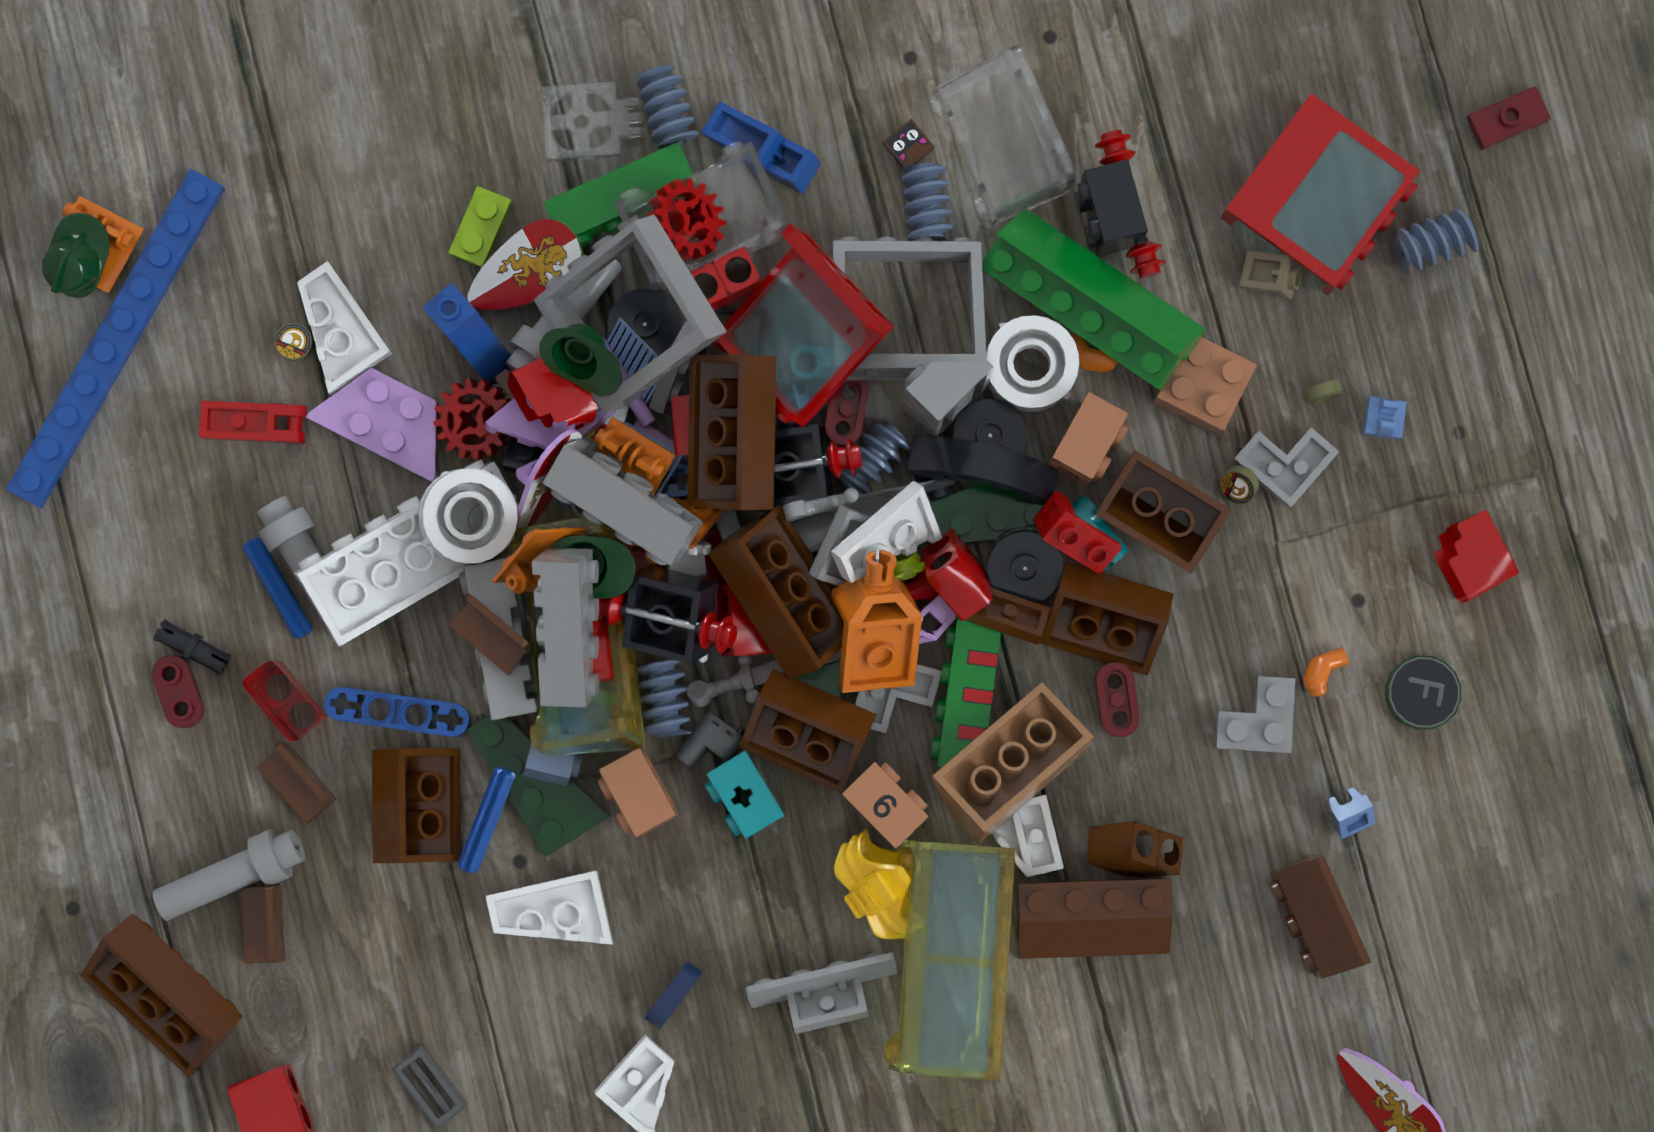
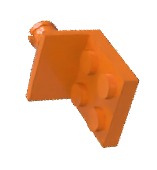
M879 550L878 563L876 562V552H869L866 555L865 576L853 583L846 581L832 590L831 597L844 621L838 680L842 693L915 685L922 615L905 584L894 575L897 559L891 552Z

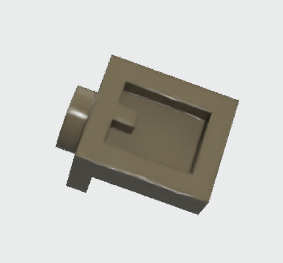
M1247 250L1239 286L1243 290L1279 294L1284 299L1292 300L1294 290H1298L1300 287L1302 272L1299 264L1287 255Z

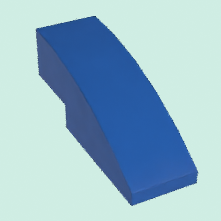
M719 102L701 131L705 137L729 153L800 194H803L821 165L812 151L784 138L779 131L722 102Z

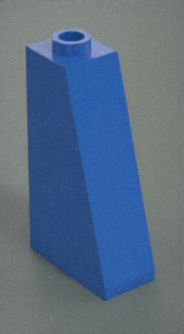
M452 282L422 307L482 379L490 381V386L497 381L495 377L505 369H510L505 364L511 356L510 352Z

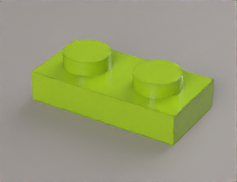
M477 186L450 247L449 255L482 268L488 261L513 204L512 200Z

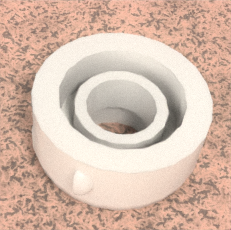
M1036 315L1022 316L1008 323L998 324L1000 329L993 336L986 351L987 361L994 366L988 381L993 397L1008 403L1017 411L1027 413L1040 412L1052 408L1063 399L1068 401L1070 399V390L1077 378L1079 369V353L1075 341L1069 332L1059 323ZM1024 349L1039 350L1048 360V373L1037 381L1024 380L1014 369L1013 361L1015 356Z
M474 468L443 472L425 490L418 512L419 526L424 537L421 542L430 546L437 554L450 561L466 564L481 563L501 553L510 543L518 520L516 495H513L507 485L497 476ZM466 497L478 501L484 513L482 525L471 534H462L457 531L452 525L450 518L451 509L454 504Z

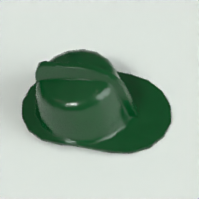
M85 213L70 214L61 220L57 226L49 249L42 260V272L44 278L51 286L52 292H62L67 296L80 298L88 296L98 286L109 255L110 240L104 225L94 216Z
M572 324L566 328L552 329L540 341L539 353L544 364L560 377L598 396H609L617 392L621 386L622 371L620 364L612 352L606 348L600 333L591 326Z
M576 535L564 537L552 546V548L593 549V560H598L599 564L598 582L593 583V598H615L626 592L634 581L636 573L635 560L629 549L617 540L605 537Z

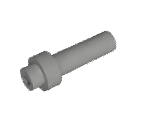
M616 259L568 296L581 319L585 317L622 270V266ZM544 316L539 319L533 328L523 325L509 342L515 351L505 364L512 371L541 358L539 353L540 341L547 332L552 330Z
M283 496L257 511L258 517L265 526L258 535L269 553L280 551L293 574L301 569L298 563L310 555L318 552L320 557H323L309 535V532L315 528V525L304 507L294 510L287 497ZM297 580V581L299 582V584L301 585L302 589L304 590L305 594L307 595L308 599L310 600V598H309L308 594L306 593L305 589L303 588L302 584L300 583L299 580Z
M268 829L248 838V849L153 890V900L157 911L165 921H168L260 880L267 886H272L292 877V866L305 861V852L299 837L293 830L278 835L273 829Z

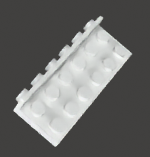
M479 459L463 468L487 471L497 476L507 485L494 461L484 464L482 459ZM417 496L398 505L399 513L391 518L386 519L383 514L365 524L364 527L367 531L356 538H353L350 533L333 542L331 545L334 550L323 557H320L317 552L298 563L301 569L296 571L294 575L302 584L337 646L340 647L455 580L459 577V573L465 572L464 565L466 563L450 561L437 554L430 546L421 542L424 537L419 526L418 512L420 501ZM466 497L454 504L451 509L450 518L452 525L457 531L462 534H471L482 525L484 513L478 501ZM514 534L504 550L522 541L523 537L519 538Z

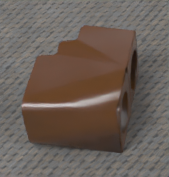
M1136 821L1090 827L1088 834V863L1123 877L1150 878L1180 875L1183 837ZM1136 836H1152L1154 847L1149 857H1142L1138 853L1135 844ZM1171 839L1173 840V850L1164 853L1163 860L1161 854L1162 844L1165 840Z

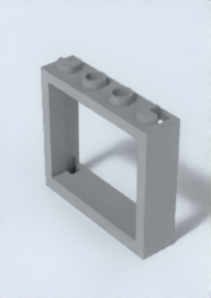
M634 215L628 221L620 223L617 226L620 230L619 233L613 237L608 235L592 246L594 252L591 255L580 256L567 265L569 272L564 276L559 274L546 282L547 285H545L547 289L533 299L551 329L566 328L572 324H584L568 296L639 241L693 328L692 332L625 380L617 392L609 396H598L591 393L604 415L628 405L727 332L655 215L641 219Z
M851 236L833 240L829 257L844 273L845 261L968 262L972 354H869L847 380H906L920 364L927 368L933 361H987L981 241H971L965 237H957L949 241H934L930 237H920L912 241H897L894 237H881L875 241H860L859 238ZM832 327L834 374L851 354H848V343Z

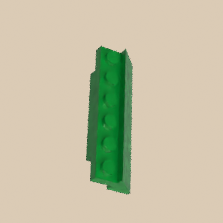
M1026 208L996 233L999 237L982 261L983 271L1159 390H1162L1181 360L1186 361L1207 330Z

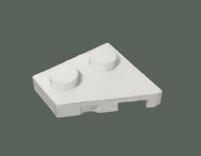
M1047 795L1030 799L991 833L1026 877L1064 869Z
M645 1034L594 1091L595 1095L636 1131L655 1132L654 1128L659 1110L662 1108L665 1089L670 1079L674 1059Z

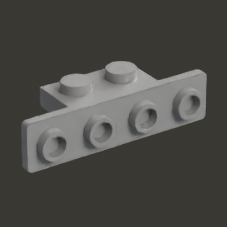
M874 952L865 956L864 959L853 962L836 961L829 964L827 968L815 971L808 969L798 970L792 973L790 977L777 980L764 978L745 989L751 1008L788 1000L795 1034L869 1017L861 982L895 975L898 972L893 953Z

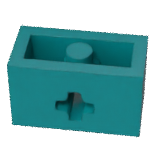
M746 751L707 773L710 782L705 784V787L716 804L720 801H723L730 814L724 818L735 836L742 833L744 838L747 839L785 816ZM737 787H741L743 790H752L753 795L749 797L751 804L748 807H745L742 803L734 804L733 799L737 796L735 791Z

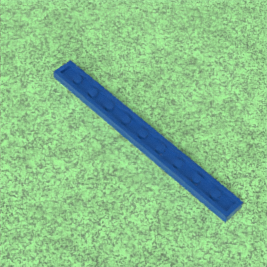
M190 168L6 490L39 508H43L225 191L222 185Z

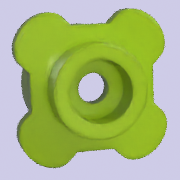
M917 552L908 556L902 553L896 556L897 561L894 575L900 580L911 579L918 572L925 569V564L919 561L921 558Z

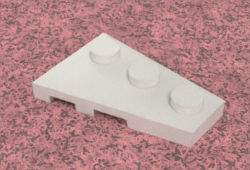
M328 261L297 282L316 344L317 355L325 376L326 387L330 395L392 354Z
M912 481L831 551L842 578L850 583L863 578L866 574V555L871 551L876 552V562L878 563L879 550L891 552L895 556L901 553L908 556L916 552L917 545L923 542L935 543L943 539L924 487Z
M598 870L486 896L493 933L614 944Z

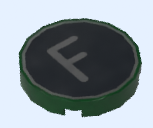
M1414 656L1402 661L1390 672L1385 684V700L1388 708L1401 724L1416 730H1431L1446 724L1456 714L1461 702V684L1456 672L1445 661L1433 656Z

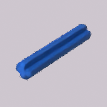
M257 537L246 542L243 545V550L292 636L296 639L305 637L312 631V626L263 541Z
M499 766L492 773L458 861V867L466 872H477L481 866L515 778V773L510 769Z

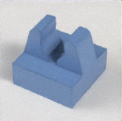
M1372 396L1367 398L1362 435L1395 440L1402 439L1407 402Z
M1354 788L1348 789V796L1351 801L1349 803L1340 805L1335 797L1329 799L1334 827L1341 839L1375 824L1372 803L1366 794L1362 796Z

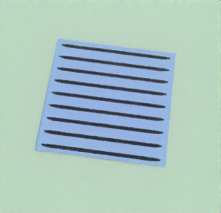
M619 317L607 343L629 377H631L658 357V355ZM658 383L640 395L645 404H647Z

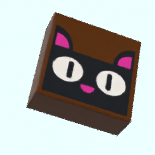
M912 119L883 141L884 147L902 168L917 164L935 148Z

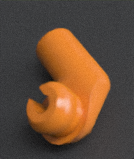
M1075 334L1072 336L1079 353V365L1082 369L1105 373L1113 370L1114 366L1119 363L1100 349L1090 348L1079 335Z
M1343 647L1313 657L1309 661L1303 677V684L1307 688L1309 695L1314 697L1324 695L1328 689L1326 684L1331 670L1349 664Z

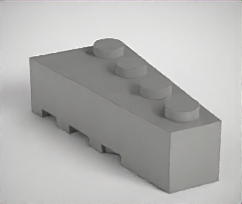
M585 437L564 444L543 481L544 485L552 489L551 494L561 502L567 504L572 502L582 508V514L590 521L597 524L605 523L616 530L614 535L621 541L630 545L636 543L647 550V557L652 561L664 566L666 564L671 566L681 561L703 521L668 495L659 493L655 496L651 493L653 486L641 475L624 473L621 470L623 462L618 461L612 454L606 456L596 452L595 449L598 443L594 442L591 438Z
M546 548L532 561V574L540 575L537 589L534 590V607L542 608L543 615H540L538 619L536 640L539 646H545V653H540L538 658L540 706L586 708L592 701L593 696H597L599 691L598 673H593V659H597L599 653L598 636H593V621H597L599 615L598 598H593V583L598 582L599 564L598 560H593V549Z
M512 554L495 556L481 563L465 564V572L459 573L463 595H473L530 643L520 593L516 594L508 589L506 582L494 583L492 581L502 569V563ZM475 648L478 667L482 668L483 693L486 704H489L491 720L537 712L540 704V689L532 650L528 652L508 676Z

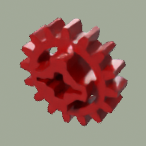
M678 178L657 189V196L649 200V204L655 210L646 214V217L656 216L683 261L691 257L694 261L717 249L715 243L724 238L718 229L726 225V221L718 218V213L724 210L723 206H714L713 204L717 195L712 193L707 196L704 193L706 184L701 183L694 187L692 178H688L683 182ZM675 197L685 198L684 200H682V199H678L677 201L673 200V198H675ZM696 238L699 239L698 242H689V241H688L689 239H691V240H694V239H696Z
M466 379L465 387L461 383L452 384L454 394L443 392L441 397L446 402L445 405L435 406L434 410L442 414L441 419L433 421V425L442 426L443 431L437 438L438 440L448 439L450 442L446 450L454 452L459 449V458H468L472 454L474 460L483 459L484 452L488 456H494L497 454L495 445L504 447L508 444L503 437L504 433L496 431V434H492L485 429V422L494 415V411L497 413L511 401V399L499 398L503 390L501 387H494L489 391L490 381L481 380L477 386L475 379ZM473 394L481 396L473 404L463 399ZM471 413H477L475 420L478 422L477 426H472L474 419L470 416ZM476 435L485 439L484 442L479 444L467 443L469 440H473Z

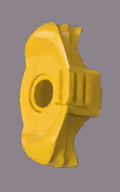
M867 828L862 830L859 835L852 836L848 843L844 842L841 845L834 865L835 877L849 890L844 899L855 917L859 919L865 915L872 933L876 937L882 939L905 938L906 934L916 933L918 929L923 928L928 923L927 919L916 911L913 901L916 885L923 870V862L917 854L893 851L876 846L871 842Z

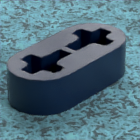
M687 961L644 1019L660 1030L703 972Z

